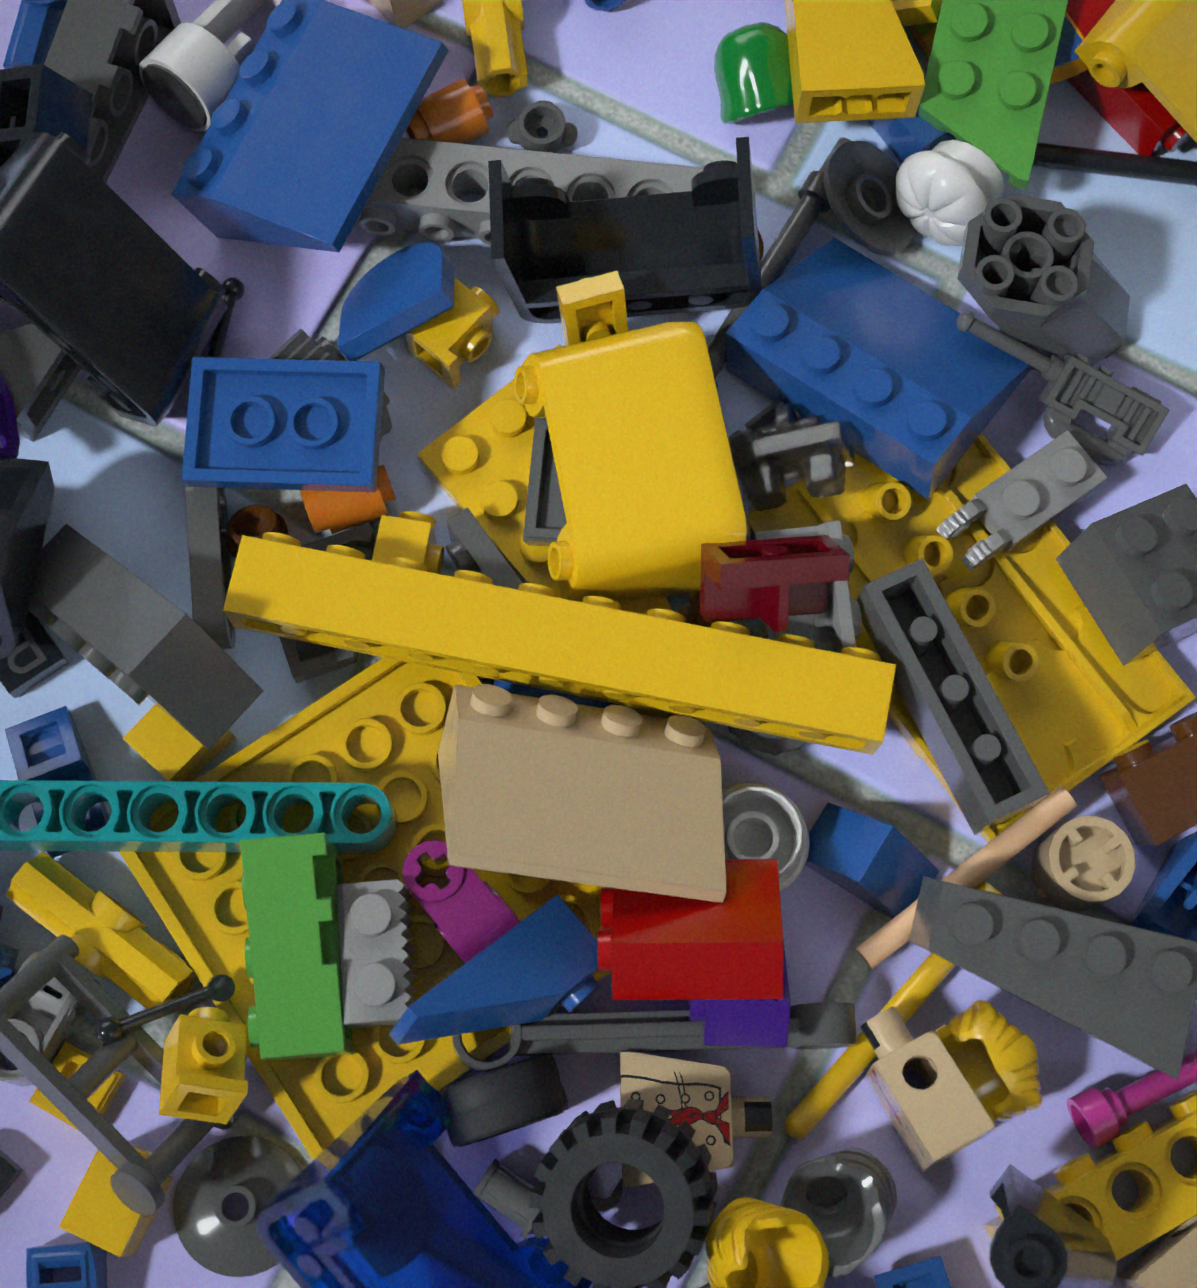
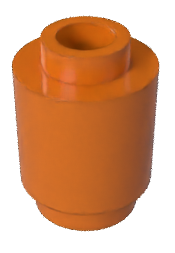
M461 78L423 97L406 132L410 139L468 144L489 133L487 120L493 118L494 113L481 86L476 84L470 87Z
M384 464L378 466L376 492L299 490L315 534L330 529L333 535L380 519L381 515L389 516L385 503L396 500Z

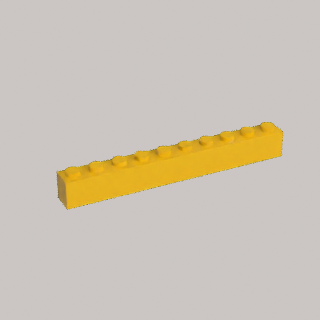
M266 532L263 534L262 539L242 535L223 611L233 627L669 715H683L699 721L873 755L884 741L896 664L879 661L880 655L868 649L846 647L842 648L840 653L816 649L814 641L790 634H781L776 636V640L750 636V629L732 622L718 621L713 622L711 628L685 623V616L671 610L649 609L647 614L644 615L621 610L620 603L600 596H585L582 602L558 598L556 597L557 592L555 590L534 583H521L517 590L492 585L493 580L490 577L474 571L458 570L455 571L454 577L428 572L429 567L408 558H392L390 564L366 560L365 554L361 551L342 545H328L326 552L301 547L302 543L298 539L276 532Z

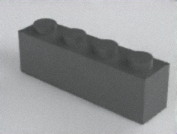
M923 558L865 584L857 599L861 611L862 624L882 662L896 664L893 682L974 836L1031 809L1048 796L1050 792Z

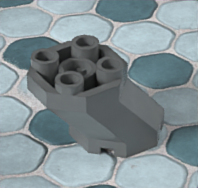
M1010 194L1005 198H997L986 206L984 212L970 220L963 235L957 279L986 315L1000 327L999 331L1048 358L1055 355L1062 359L1065 353L1075 357L1077 353H1080L1091 359L1089 366L1093 367L1102 358L1105 357L1106 359L1117 352L1125 341L1130 295L1093 253L1094 241L1085 232L1086 224L1084 219L1077 211L1066 208L1058 201Z

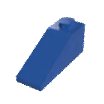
M557 894L411 1004L389 1035L399 1045L541 1021L561 1004L571 1013L601 986L593 977L599 971L598 941Z

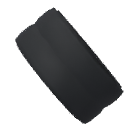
M552 1055L538 1056L497 1068L450 1085L438 1092V1103L441 1113L446 1120V1130L453 1147H463L557 1116L569 1109L568 1099L560 1082L558 1067Z

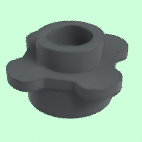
M546 100L537 101L525 107L520 113L519 119L510 122L507 128V136L511 143L520 144L525 150L556 153L564 146H573L578 137L576 126L573 123L566 122L560 108ZM545 130L548 134L545 137H540L537 135V132Z

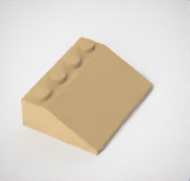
M481 684L475 687L454 685L438 750L448 865L723 903L727 891L721 758L709 725L702 724L694 718L683 715H674L669 717V719L643 715L621 705H610L606 708L580 705L558 695H544L536 698L511 694L501 687L489 684Z

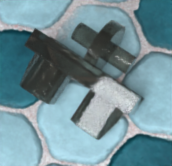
M791 403L776 407V425L757 429L758 439L730 445L735 471L739 474L744 484L748 499L757 511L782 507L787 502L785 481L801 477L805 478V487L811 497L825 498L842 494L845 488L846 468L856 466L854 449L851 444L847 443L839 421L821 424L818 415L798 419Z

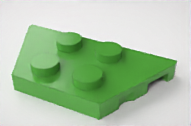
M943 0L926 72L925 88L919 104L918 116L940 132H948L957 141L969 143L982 150L995 162L999 169L1009 175V183L1016 188L1026 190L1030 179L1068 0Z

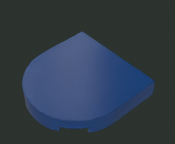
M424 242L405 247L380 261L352 288L342 306L338 348L349 361L359 360L453 308L454 267L438 245Z

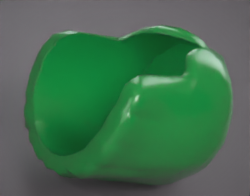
M766 22L747 24L723 36L714 55V73L721 102L720 119L724 124L738 122L760 113L793 104L787 34L779 26Z

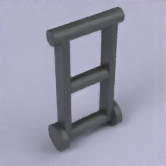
M59 935L0 988V1051L117 1168V1171L111 1176L110 1182L119 1200L132 1211L140 1215L150 1216L164 1203L165 1195L161 1184L213 1127L223 1130L231 1128L242 1115L241 1104L227 1124L183 1119L152 1154L145 1159L87 1099L131 1055L161 1084L164 1050L141 1026L123 1032L121 1038L114 1044H103L67 1080L8 1020L54 977L98 1021L104 1017H115L119 1020L129 1016L74 959L79 955L77 944L70 937Z

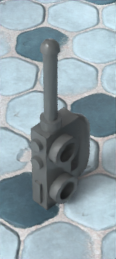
M964 312L958 316L957 327L961 332L967 331L1041 371L1040 376L1048 381L1038 399L1048 405L1043 416L1044 427L1051 438L1055 439L1068 430L1095 463L1115 465L1124 461L1132 451L1143 456L1170 409L1160 405L1162 401L1134 386L1131 389L1111 378L1114 372L1102 365H1100L1098 370L1089 366L1091 359L1080 353H1077L1075 357L1065 353L1062 359L1055 355L1048 358L975 318V314L972 312ZM1081 409L1111 425L1105 435L1108 438L1105 440L1073 423L1071 419H1076Z

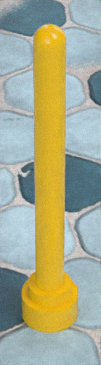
M985 881L975 887L976 889L1003 895ZM930 953L879 1013L895 1007L903 1022L906 1023L952 971L955 965ZM863 1031L857 1037V1046L848 1047L787 1116L784 1126L790 1137L794 1139L805 1138L876 1058L877 1055Z

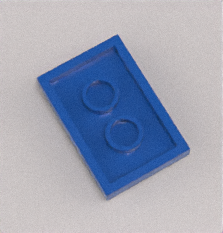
M192 357L181 480L188 487L376 492L385 369L382 363L376 361Z

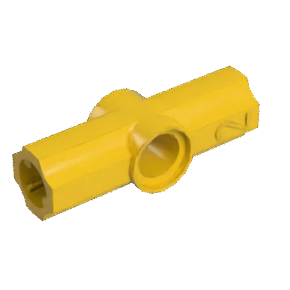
M462 0L467 37L471 36L478 84L484 92L491 94L494 98L514 96L519 89L528 86V66L521 30H524L522 0Z
M41 851L36 857L26 861L11 879L10 888L5 896L13 901L15 906L31 916L35 922L43 925L56 937L59 935L70 937L79 948V955L74 959L80 965L102 979L106 976L146 1009L185 995L191 988L196 974L189 966V963L185 962L169 947L160 943L143 930L147 925L131 911L102 890L94 891L48 853Z

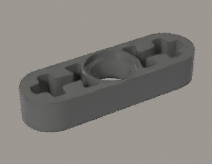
M185 484L193 620L223 650L234 649L235 628L223 611L232 576L230 551L226 544L228 513L225 488L188 487Z

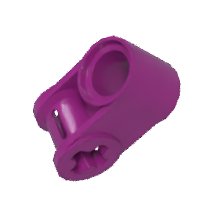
M437 840L425 841L414 847L407 855L403 866L404 881L415 899L435 921L434 927L466 964L519 924L520 921L486 881L483 882L472 868L450 865L446 870L450 883L441 890L433 883L428 884L424 888L419 886L418 884L425 878L421 868L424 862L431 859L434 864L439 866L448 861L446 843Z

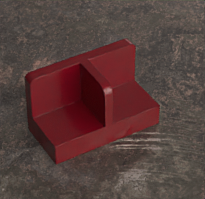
M827 535L701 544L700 616L706 622L761 618L773 632H785L788 627V616L826 612L828 608L829 582L849 580L850 554Z

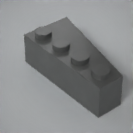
M68 0L44 65L93 94L87 142V153L91 159L87 165L105 183L150 96L142 82L139 65L152 50L181 24L173 0Z
M65 524L42 548L28 611L74 651L84 657L107 679H110L138 705L148 697L203 746L210 750L264 692L187 613L68 524Z
M923 876L909 942L1058 1018L1141 1063L1177 1080L1179 1079L1197 995L1196 941Z

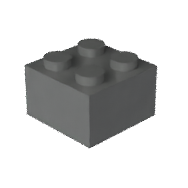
M1187 483L1091 523L1056 558L1123 666L1197 632V498Z

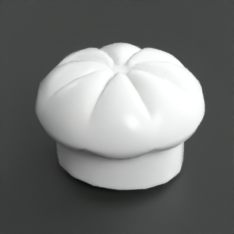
M957 140L941 141L931 151H920L908 156L903 161L896 175V196L901 212L909 218L911 225L918 233L927 238H932L938 244L944 246H962L963 235L968 222L984 212L989 203L997 198H1002L1005 189L1003 175L995 162L982 150L969 143Z
M739 783L722 789L725 859H778L780 892H782L798 878L809 854V831L801 811L784 793L764 784Z

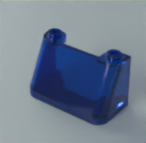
M418 1070L396 1081L285 1186L257 1217L256 1227L261 1240L301 1288H590L593 1282L581 1277L577 1286L571 1284L563 1278L569 1266L562 1259L551 1266L543 1254V1251L550 1242L549 1238L530 1237L515 1243L479 1198L474 1195L473 1191L432 1144L448 1127L449 1116L440 1093L425 1080Z

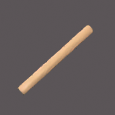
M1059 786L942 880L972 888L977 887L1076 808L1075 800L1066 789ZM918 899L855 948L871 969H874L909 941Z

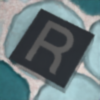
M29 611L23 633L11 655L0 659V681L8 694L14 698H17L69 664L45 625Z

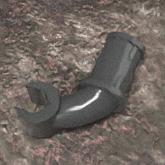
M495 1158L477 1184L472 1197L477 1200L479 1198L498 1213L521 1227L523 1231L520 1236L524 1239L529 1234H534L531 1223L539 1213V1209L530 1207V1191L534 1185L515 1174ZM598 1167L591 1170L588 1175V1182ZM622 1179L619 1180L610 1197L605 1199L591 1198L592 1203L601 1215L610 1212L620 1201L623 1193Z

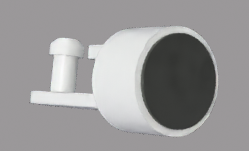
M215 0L193 23L184 22L179 24L141 61L139 72L142 82L151 97L166 114L191 130L198 132L208 130L214 111L226 99L239 76L242 62L252 53L255 42L243 32L227 47L224 43L267 0ZM282 0L268 1L277 7Z

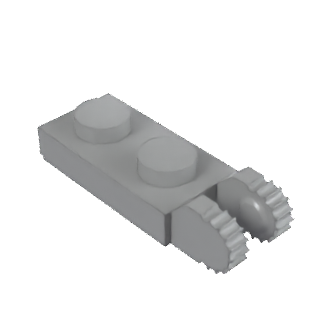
M1067 430L976 493L967 504L945 519L936 530L948 540L959 536L978 519L982 522L991 535L985 540H980L974 544L961 560L969 571H973L1002 550L1008 553L1098 489L1108 477Z

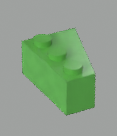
M325 833L240 840L243 867L242 893L244 906L247 910L249 937L245 941V964L248 977L253 978L255 1005L249 1006L248 1036L251 1047H260L261 1059L271 1062L353 1055L352 1028L343 1025L336 885L344 884L342 853Z

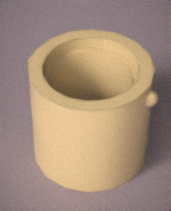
M1080 816L1054 830L1036 847L1031 862L1032 878L1038 889L1037 895L1039 898H1045L1053 906L1064 910L1086 911L1121 894L1128 886L1136 867L1134 847L1127 834L1114 822L1099 816Z

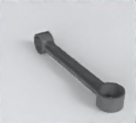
M846 1002L807 1003L790 1006L787 1047L704 1046L702 1021H689V1010L550 1013L541 1021L510 1026L513 1036H511L507 1051L499 1059L491 1062L473 1057L466 1050L461 1034L452 1035L453 1049L459 1060L468 1068L479 1072H488L504 1067L514 1056L762 1048L833 1049L857 1046L854 1003Z

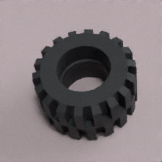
M628 1099L624 1107L617 1108L614 1100L600 1103L593 1113L589 1114L586 1110L574 1118L541 1160L534 1175L539 1180L530 1191V1207L539 1209V1213L531 1224L535 1238L548 1236L550 1240L543 1251L544 1256L551 1266L562 1259L569 1266L563 1278L574 1286H577L581 1277L594 1282L592 1288H642L643 1286L648 1288H667L671 1276H675L679 1280L690 1269L694 1256H699L717 1202H714V1196L718 1189L716 1172H709L708 1165L712 1156L706 1144L704 1143L697 1147L692 1141L696 1130L686 1120L679 1127L668 1120L672 1110L658 1104L654 1112L643 1110L644 1100ZM622 1163L643 1171L653 1180L661 1193L665 1209L662 1220L653 1226L636 1230L621 1228L607 1221L597 1211L590 1198L588 1175L591 1170L604 1164Z

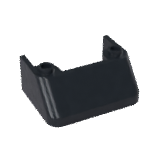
M749 137L736 138L737 163L721 160L705 165L703 171L692 178L691 191L569 202L566 192L561 188L555 187L551 180L528 178L520 181L517 186H512L502 161H488L491 260L519 316L533 323H561L556 287L618 271L624 287L627 317L733 309L749 306L762 291L755 186Z

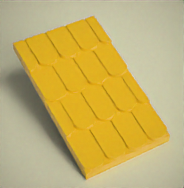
M980 433L929 499L846 446H843L747 512L751 534L762 531L818 526L826 521L839 520L842 535L849 536L854 554L853 571L849 573L848 580L850 599L857 600L865 584L923 558L1050 793L1059 786L1069 792L1113 760L1114 755L1132 746L1196 699L1195 695L1158 650L1129 664L1122 665L1056 560L1071 542L1054 521H1051L1008 553L1002 550L973 571H969L961 560L974 544L980 540H985L991 535L982 522L978 519L959 536L948 540L938 533L936 529L945 519L967 504L976 493L1011 470L982 433ZM862 624L861 635L855 638L856 647L878 653ZM893 682L888 711L889 718L916 755L924 760L960 809ZM1030 809L980 834L989 843Z

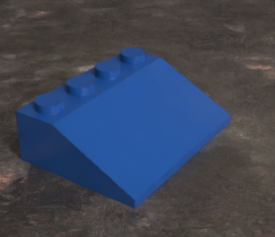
M282 0L270 13L267 19V27L254 50L242 62L239 76L226 99L214 111L211 117V125L196 151L184 163L182 175L171 195L217 238L340 252L449 50L440 41L325 0Z
M835 237L766 286L726 332L728 372L772 400L782 401L788 409L796 410L802 419L927 499L931 497L1033 367L967 331L961 332L957 327V318L961 313Z

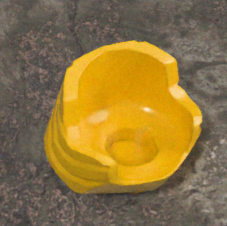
M976 1000L970 1007L961 1012L960 1016L957 1015L951 1019L949 1025L944 1024L934 1031L992 1122H995V1119L1000 1122L1011 1119L1012 1116H1019L1040 1107L1042 1096L1039 1092L1041 1089L1040 1082L1036 1076L1039 1074V1067L1036 1061L1038 1059L1036 1044L1014 1024H1009L1006 1017L989 1002Z
M750 1197L737 1198L730 1202L715 1218L705 1239L707 1278L711 1288L824 1287L830 1265L828 1259L829 1252L818 1228L802 1212Z

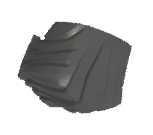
M850 1147L820 1156L798 1166L788 1180L780 1206L806 1214L815 1224L829 1252L828 1259L830 1265L827 1276L837 1278L840 1275H847L864 1263L883 1240L897 1205L896 1185L886 1166L875 1156L859 1147Z

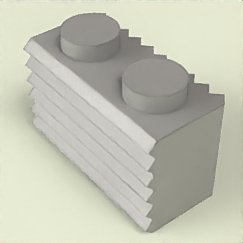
M398 879L336 885L343 1025L349 1026L352 1029L395 1026L406 1009L416 1001L412 996L418 990L411 984L417 976L410 970L416 964L410 956L415 950L410 944L414 935L409 930L414 922L408 916L413 910L408 903L412 895Z

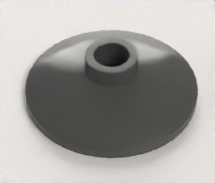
M849 141L837 147L826 161L824 185L831 209L844 230L863 247L879 254L899 252L912 242L916 234V230L911 225L909 218L898 207L896 175L899 167L877 147L861 141Z
M237 1136L223 1139L201 1151L189 1163L181 1175L173 1202L175 1228L187 1253L209 1271L230 1277L256 1275L282 1262L296 1247L290 1226V1207L296 1186L304 1175L296 1160L279 1145L269 1140L252 1136ZM236 1192L243 1194L249 1203L248 1213L241 1220L232 1219L226 1212V1202Z

